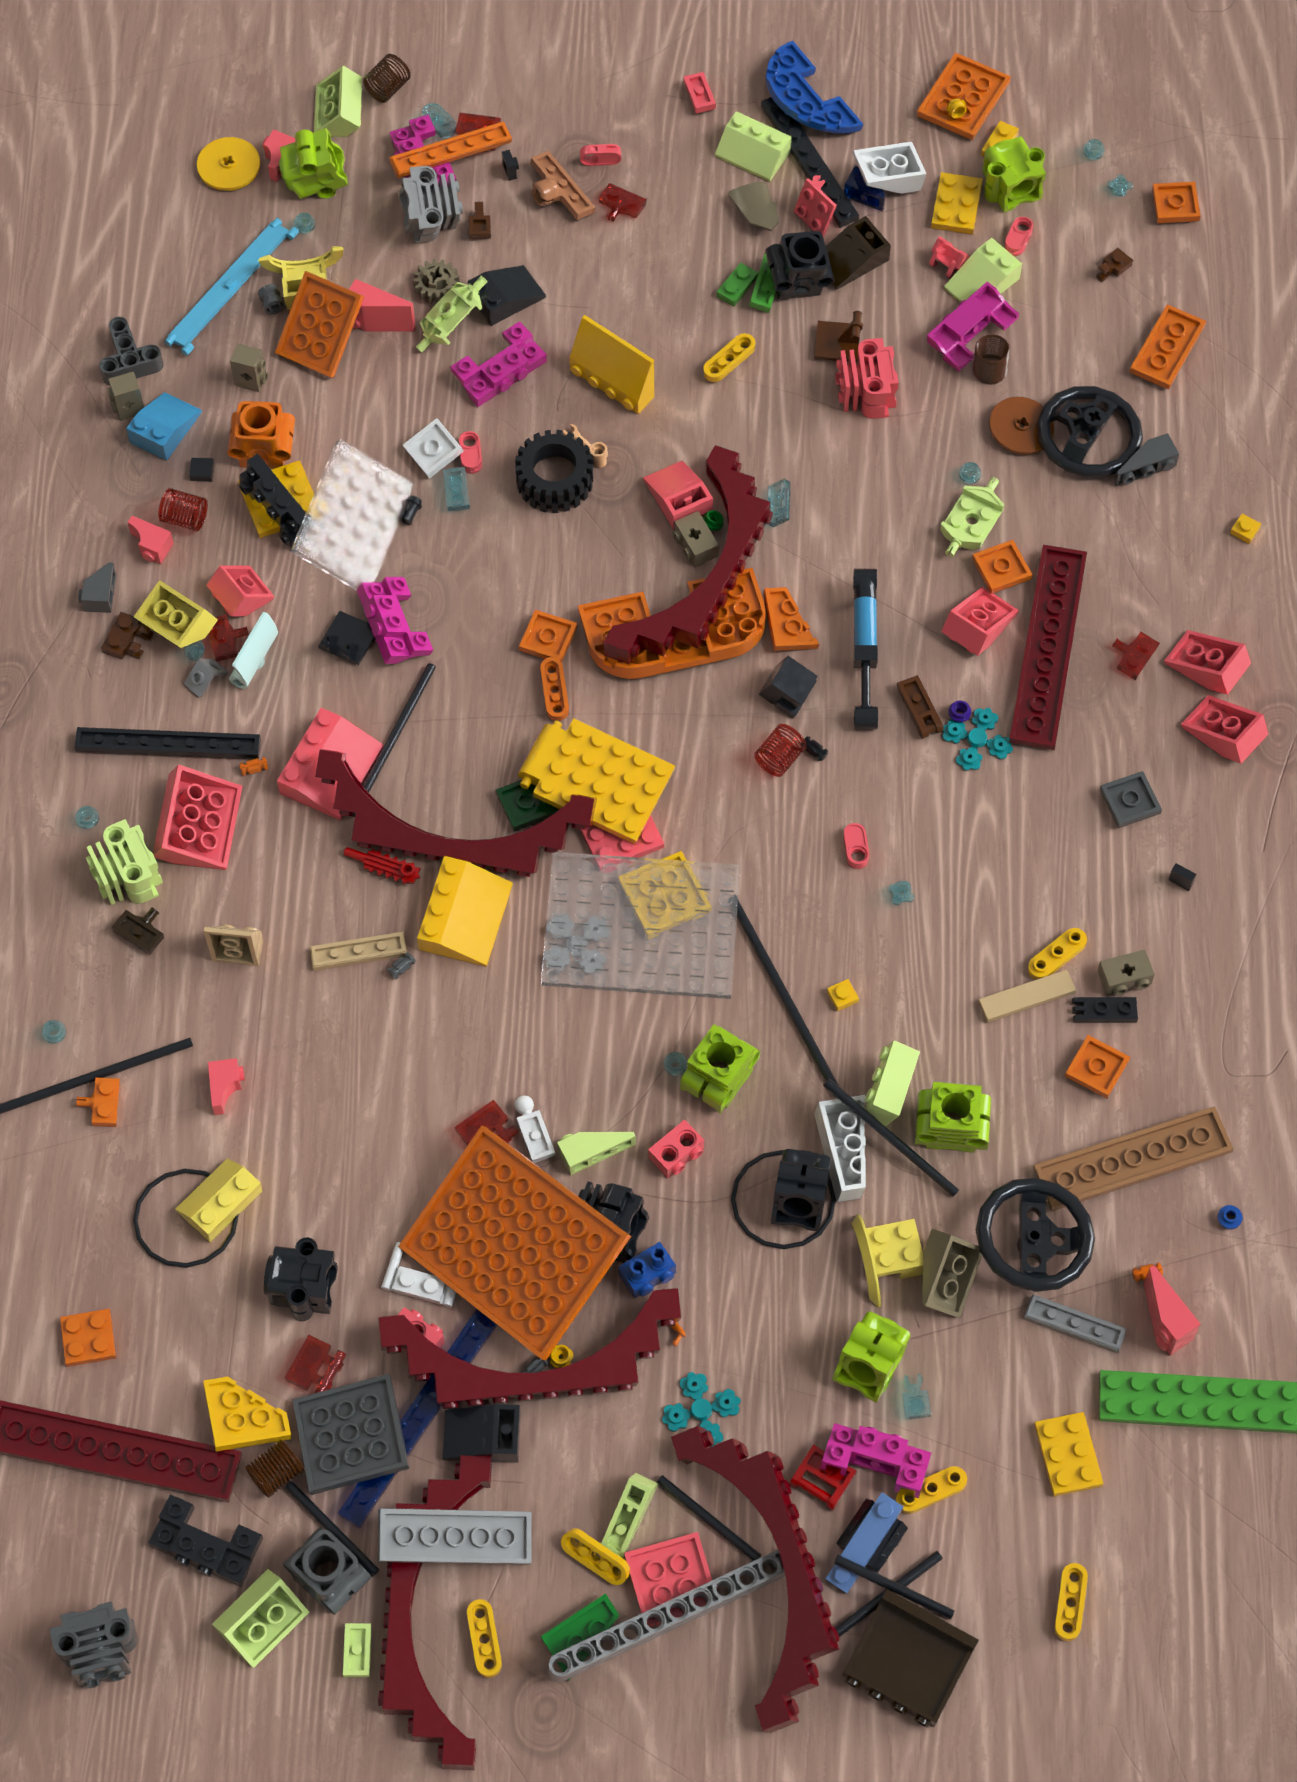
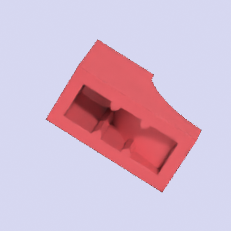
M274 129L264 139L263 148L265 158L270 160L268 165L270 179L278 182L282 176L279 167V159L281 158L280 147L295 142V138Z
M131 516L128 526L130 533L140 540L138 545L141 556L149 562L154 561L161 564L174 544L171 532Z
M237 1058L208 1062L211 1102L214 1115L224 1114L225 1104L229 1096L236 1090H241V1081L245 1080L244 1067H239Z

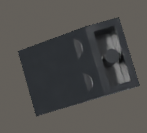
M491 1404L445 1410L442 1459L446 1461H460V1455L491 1456L492 1462L519 1463L520 1405Z

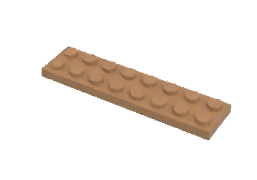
M1214 1106L1035 1164L1033 1169L1037 1178L1060 1184L1082 1202L1232 1153L1234 1148ZM1047 1196L1046 1200L1051 1212L1065 1207L1054 1198Z

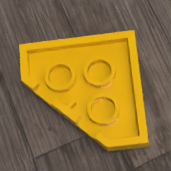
M230 1377L203 1380L216 1452L277 1442L279 1439L283 1441L291 1439L287 1412L279 1407L276 1409L266 1403V1399L251 1390L247 1391L240 1387Z

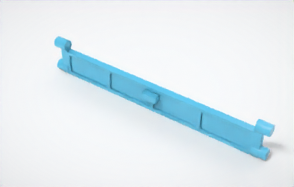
M278 218L272 221L164 340L165 344L169 347L174 343L182 347L181 352L188 356L194 349V345L191 343L192 340L261 266L258 259L265 255H270L286 237L293 240L299 233V230L296 227H292L290 230L282 227V221Z

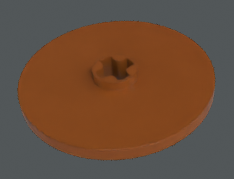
M1010 397L999 402L992 410L989 418L990 432L995 441L1004 449L1015 454L1031 455L1042 451L1043 449L1038 442L1036 423L1043 405L1026 397ZM1054 422L1050 423L1051 438L1054 434ZM1020 423L1024 424V428L1019 427Z

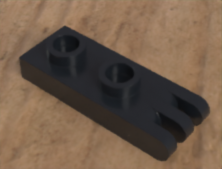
M1136 997L1072 998V1005H1081L1072 1007V1013L1082 1014L1073 1016L1074 1023H1137Z

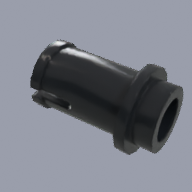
M412 495L405 500L406 505L398 518L405 525L406 523L411 525L417 511L422 508L421 499Z

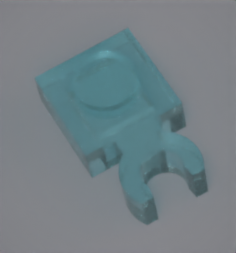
M917 1374L916 1384H911L908 1381V1375H905L903 1379V1385L909 1391L902 1393L906 1420L931 1417L928 1390L920 1391L923 1382L921 1374Z

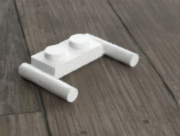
M396 1242L381 1289L452 1308L456 1292L435 1275L399 1266L403 1250L398 1247L400 1242Z

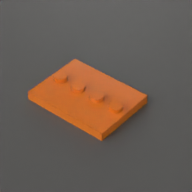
M955 52L917 110V116L973 141L1009 85L1011 76ZM953 99H960L966 102V113L957 119L948 115L946 110L949 102Z
M305 271L275 353L334 378L364 295Z

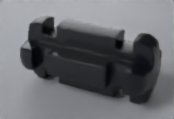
M810 736L805 737L801 747L803 749L807 748L806 751L815 758L819 757V761H823L828 755V750L822 749L823 746L814 739L810 740Z

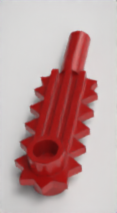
M346 847L344 850V856L363 862L364 870L369 869L370 873L377 871L378 876L384 873L386 879L392 876L395 882L401 879L403 885L406 883L414 884L416 879H420L418 873L421 868L415 867L414 862L406 863L405 859L398 861L397 856L391 859L389 853L383 856L380 851L376 852L374 849L368 851V854Z

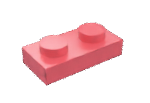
M704 72L684 76V85L695 113L698 114L716 109V102Z

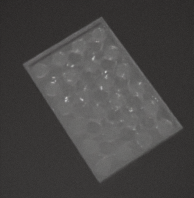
M339 439L335 443L290 552L355 590L358 589L362 582H375L399 523V516L406 505L405 500L409 498L414 483Z

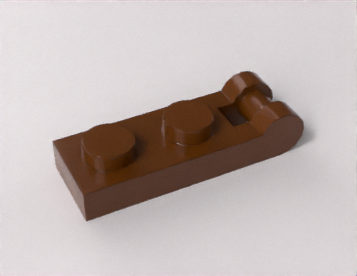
M916 675L897 682L896 687L917 727L919 736L924 739L929 737L930 733L944 731L943 724L919 676ZM930 719L932 723L926 725L924 721Z

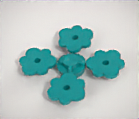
M978 708L974 711L972 723L977 725V728L972 729L969 734L965 730L964 723H958L951 719L947 725H943V739L945 741H953V743L957 744L960 742V739L964 740L967 738L968 743L973 746L967 750L961 749L960 755L956 758V763L963 766L965 771L970 769L978 770L980 768L983 756L978 754L976 748L983 747L986 743L990 749L989 754L992 756L996 755L999 759H1005L1007 754L1013 751L1012 743H1009V737L1002 738L1001 735H996L994 739L988 740L985 731L987 729H994L995 723L999 719L998 715L992 713L990 708H985L984 710Z
M690 1372L687 1377L680 1380L683 1395L685 1397L691 1396L695 1400L690 1407V1411L686 1408L683 1409V1405L680 1403L675 1404V1406L667 1405L664 1408L662 1422L668 1424L670 1431L676 1432L679 1428L687 1427V1420L692 1415L696 1420L702 1421L700 1427L710 1431L714 1439V1445H716V1443L723 1441V1434L719 1431L720 1426L718 1424H712L707 1419L711 1417L713 1410L720 1412L722 1417L737 1415L741 1399L735 1396L733 1390L726 1389L723 1393H716V1400L711 1405L708 1400L702 1398L703 1393L708 1391L706 1376L701 1373L696 1375L694 1372Z

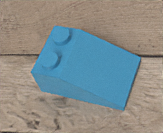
M164 392L141 409L127 426L129 442L167 461L198 419L202 410Z

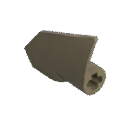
M754 182L728 192L729 198L750 225L772 231L779 224L775 202L771 201L767 183Z

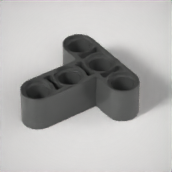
M120 316L110 320L109 330L117 354L103 358L100 361L99 367L104 383L110 385L109 378L133 371L137 379L157 373L163 369V358L158 346L146 345L137 348L128 321Z

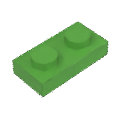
M740 262L717 290L716 297L735 306L756 281L758 272Z

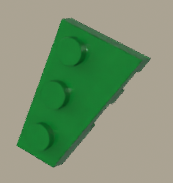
M605 1593L540 1636V1638L553 1656L608 1630L620 1615ZM580 1651L576 1656L578 1660L584 1662L589 1654L585 1651ZM557 1662L562 1673L567 1670L565 1664Z

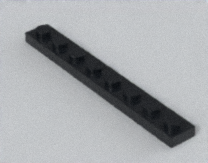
M772 97L761 101V108L775 129L791 136V154L806 177L812 181L815 175L821 176L819 181L825 180L821 190L837 205L833 218L838 226L842 228L859 220L858 212L799 122L786 115Z
M77 727L74 748L76 752L259 759L261 737L260 734Z

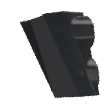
M865 1499L836 1542L842 1549L846 1548L875 1502L873 1500ZM895 1520L866 1566L876 1573L880 1571L895 1547L902 1541V1537L908 1529L903 1521Z

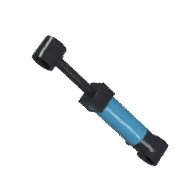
M854 568V668H861V706L854 707V729H878V706L870 705V669H876L878 662L877 569Z

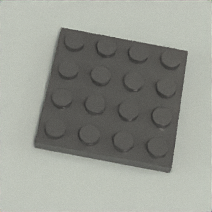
M390 1374L292 1399L308 1489L311 1495L410 1469Z

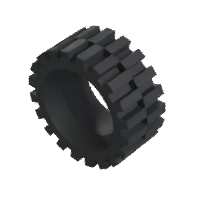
M545 430V436H540L538 432L533 435V441L529 438L525 440V448L520 446L518 456L516 455L515 459L517 489L519 494L522 493V499L525 502L530 499V506L534 509L537 505H540V511L547 512V508H552V513H558V508H563L564 512L570 511V505L573 504L575 508L580 505V498L584 501L588 498V491L591 492L593 487V458L588 445L583 446V440L580 437L574 440V434L571 432L564 436L563 430H557L556 434H551V430ZM550 457L568 459L575 466L573 473L560 481L544 480L533 469L539 461Z

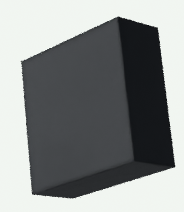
M191 458L190 481L212 482L214 459Z
M1176 863L1171 870L1169 881L1190 891L1197 874Z

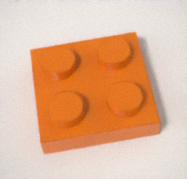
M1195 181L1153 184L1152 193L1157 223L1200 221L1201 215Z
M1014 540L972 555V560L991 594L1032 579V573Z
M535 609L520 642L519 651L543 659L553 657L563 662L578 628L577 623Z
M1087 1035L1066 1071L1065 1077L1108 1099L1131 1057Z
M110 1308L60 1317L64 1357L67 1367L116 1359Z

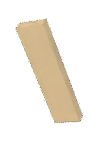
M404 932L310 946L314 971L404 957V954L407 953Z
M1064 970L981 998L978 1003L987 1023L1075 994L1076 988L1068 971Z

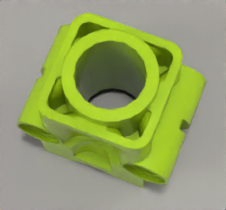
M326 128L316 132L300 130L295 134V142L280 147L281 158L279 159V167L283 180L288 189L294 191L300 199L314 194L323 199L331 198L336 194V189L348 185L347 175L343 169L345 161L344 152L338 144L331 140V134Z
M1021 136L1011 140L1000 141L989 147L984 154L982 169L986 178L985 199L992 203L998 202L1004 213L1015 209L1019 204L1041 200L1043 196V182L1046 177V172L1043 168L1044 151L1037 147L1029 149Z
M866 1312L861 1322H857L849 1340L844 1346L832 1380L843 1386L858 1390L864 1397L877 1403L882 1393L887 1389L895 1369L903 1358L910 1339V1333L888 1318L881 1317L873 1312Z

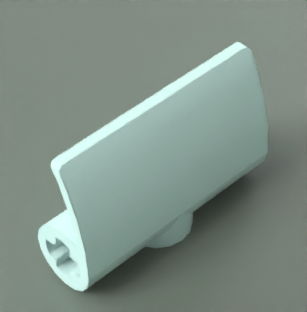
M262 612L232 664L234 670L229 680L238 688L246 689L256 671L264 666L265 656L278 635L274 621L266 612Z

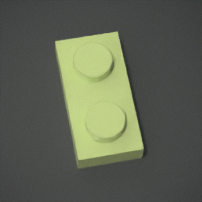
M345 1623L344 1678H370L371 1623Z

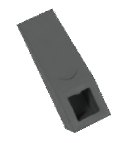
M1169 434L1147 440L1117 472L1115 485H1127L1136 479L1148 478L1154 473L1173 469L1177 465L1179 452Z

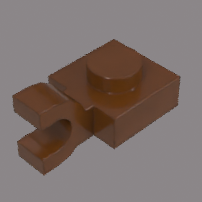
M475 202V216H469L470 239L491 238L490 215L484 216L483 202Z
M1117 248L1103 259L1102 264L1098 268L1101 272L1096 277L1101 282H1104L1112 273L1118 277L1132 266L1133 259Z

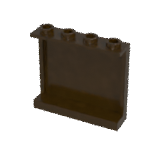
M886 1589L842 1676L846 1678L845 1682L856 1689H859L861 1686L868 1690V1695L880 1702L884 1699L892 1704L891 1708L903 1715L908 1712L915 1716L914 1721L927 1728L929 1725L935 1727L979 1639Z

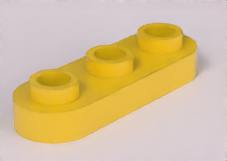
M747 333L737 335L704 364V377L710 382L721 381L755 351L754 337Z
M1079 928L1068 929L1034 956L1028 965L1030 977L1037 980L1052 975L1078 955L1086 946L1087 936L1085 932ZM1076 936L1079 940L1074 941L1071 937ZM1059 950L1062 952V954L1057 955L1054 953V951ZM1042 964L1044 968L1040 969L1036 965Z
M952 1466L924 1478L919 1498L914 1497L915 1491L902 1488L897 1493L896 1502L904 1506L901 1511L902 1513L913 1514L962 1492L967 1484V1475L960 1467ZM956 1475L959 1477V1481L953 1482L950 1477ZM933 1485L936 1487V1491L929 1492L927 1487ZM906 1496H912L914 1501L908 1503L905 1501L904 1498Z
M573 1528L562 1536L561 1546L563 1550L610 1584L621 1585L629 1578L630 1567L628 1563L582 1530Z
M1078 1563L1068 1564L1061 1574L1054 1630L1057 1637L1063 1641L1075 1640L1079 1636L1082 1627L1088 1573ZM1073 1574L1078 1577V1581L1072 1582L1069 1576ZM1073 1600L1075 1602V1606H1067L1066 1601ZM1069 1625L1072 1631L1069 1633L1065 1632L1063 1626Z
M477 1599L471 1602L467 1608L476 1668L481 1676L493 1678L502 1669L493 1610L489 1602ZM483 1611L485 1615L483 1618H477L475 1616L476 1612ZM488 1636L489 1642L483 1644L480 1642V1638ZM487 1661L494 1663L491 1669H486L484 1665Z

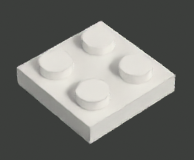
M438 418L403 444V447L429 479L464 452Z

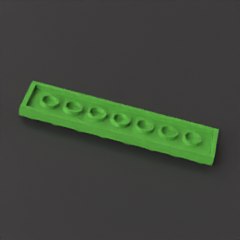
M1100 1370L1099 1421L1297 1434V1382Z

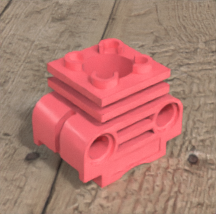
M883 338L866 339L860 342L858 345L857 364L855 362L854 350H849L848 365L845 350L840 352V360H836V368H838L839 372H835L836 385H840L841 393H838L839 404L843 403L844 412H848L849 397H851L852 411H857L858 396L862 414L867 418H888V408H896L895 393L898 390L899 382L893 367L894 350L893 346L884 347Z

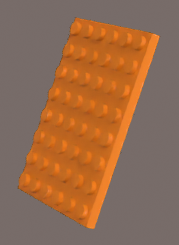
M481 1125L398 1247L540 1359L546 1361L631 1236L487 1127Z

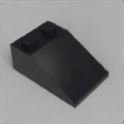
M524 265L486 271L468 280V285L470 283L472 286L480 276L488 281L478 291V295L482 304L480 312L491 326L546 298V294Z

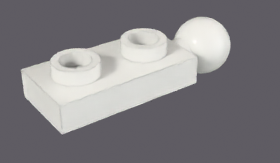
M523 1095L515 1101L516 1111L523 1115L517 1117V1123L531 1161L537 1163L554 1157L556 1154L540 1110L532 1112L534 1108L533 1100L529 1096Z

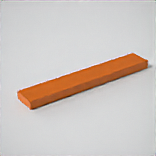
M503 121L391 156L389 162L397 178L410 175L409 167H436L512 142V137Z

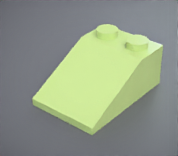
M991 238L969 257L944 286V289L960 303L963 300H967L986 282L997 288L1001 294L1020 279L1022 263Z

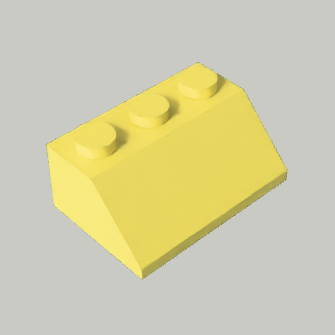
M160 580L134 615V618L180 648L205 639L218 621L207 610Z
M227 1158L175 1211L205 1239L211 1242L262 1192L261 1183L243 1166Z

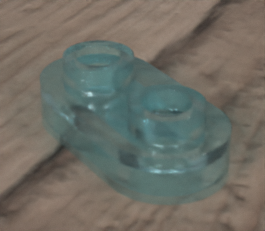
M430 103L424 106L422 115L429 114L438 136L450 138L455 135L457 131L456 121L439 104Z

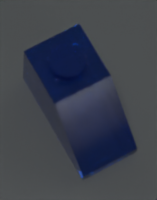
M855 165L845 182L844 193L848 199L883 211L885 204L883 189L867 186L859 167Z

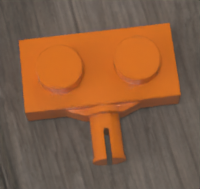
M95 1078V1089L92 1097L77 1096V1107H91L92 1126L117 1127L120 1079Z

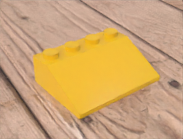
M584 315L569 357L571 372L575 376L587 380L592 387L599 388L605 392L609 398L616 399L622 403L627 410H632L639 414L654 398V359Z
M444 856L417 937L419 950L487 967L513 882L467 861Z

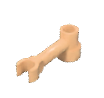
M571 424L574 440L580 437L583 440V446L588 445L594 465L597 468L606 466L607 446L602 442L590 444L580 435L577 427ZM563 430L564 436H567L568 433Z

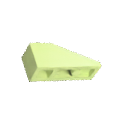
M578 1132L574 1135L567 1134L557 1142V1146L570 1175H573L636 1145V1136L634 1132Z
M635 1473L626 1484L601 1543L621 1558L624 1557V1553L627 1551L651 1503L658 1483Z

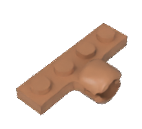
M549 151L531 157L530 164L543 178V180L532 185L531 193L537 205L544 207L560 201L576 220L595 212V206Z

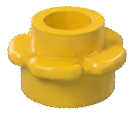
M960 99L951 100L946 109L948 115L955 119L962 117L967 111L966 102Z
M566 1345L555 1346L549 1355L550 1363L555 1368L570 1365L574 1357L572 1350Z

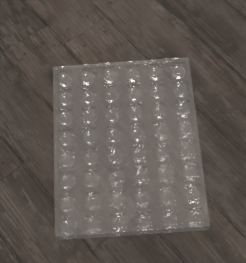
M553 852L541 986L731 999L740 865Z

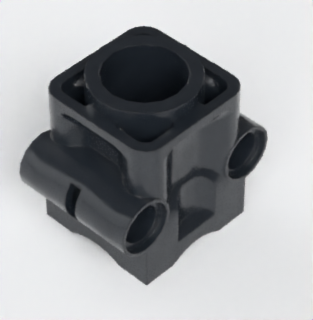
M818 231L784 234L779 244L771 245L765 250L774 289L777 291L779 299L800 295L818 296L821 294L823 287H828L834 283L835 279L824 238Z
M785 1149L783 1151L774 1193L771 1224L781 1226L795 1225L806 1230L819 1232L831 1166V1158L829 1156L806 1150Z
M309 1237L300 1239L296 1243L295 1248L275 1246L273 1255L268 1257L264 1275V1295H268L270 1304L290 1307L293 1318L298 1321L309 1320L313 1312L330 1314L332 1305L330 1290L336 1281L338 1265L334 1261V1251L318 1249L316 1241Z

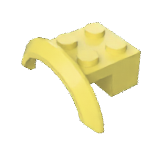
M332 246L324 255L307 260L283 261L270 255H265L259 258L258 262L269 271L283 274V295L287 310H290L304 272L308 271L327 279L326 268L341 259L343 247Z
M856 1214L851 1222V1227L855 1232L863 1260L869 1300L875 1306L881 1307L878 1277L899 1273L900 1279L923 1275V1251L915 1219L866 1228L861 1215Z

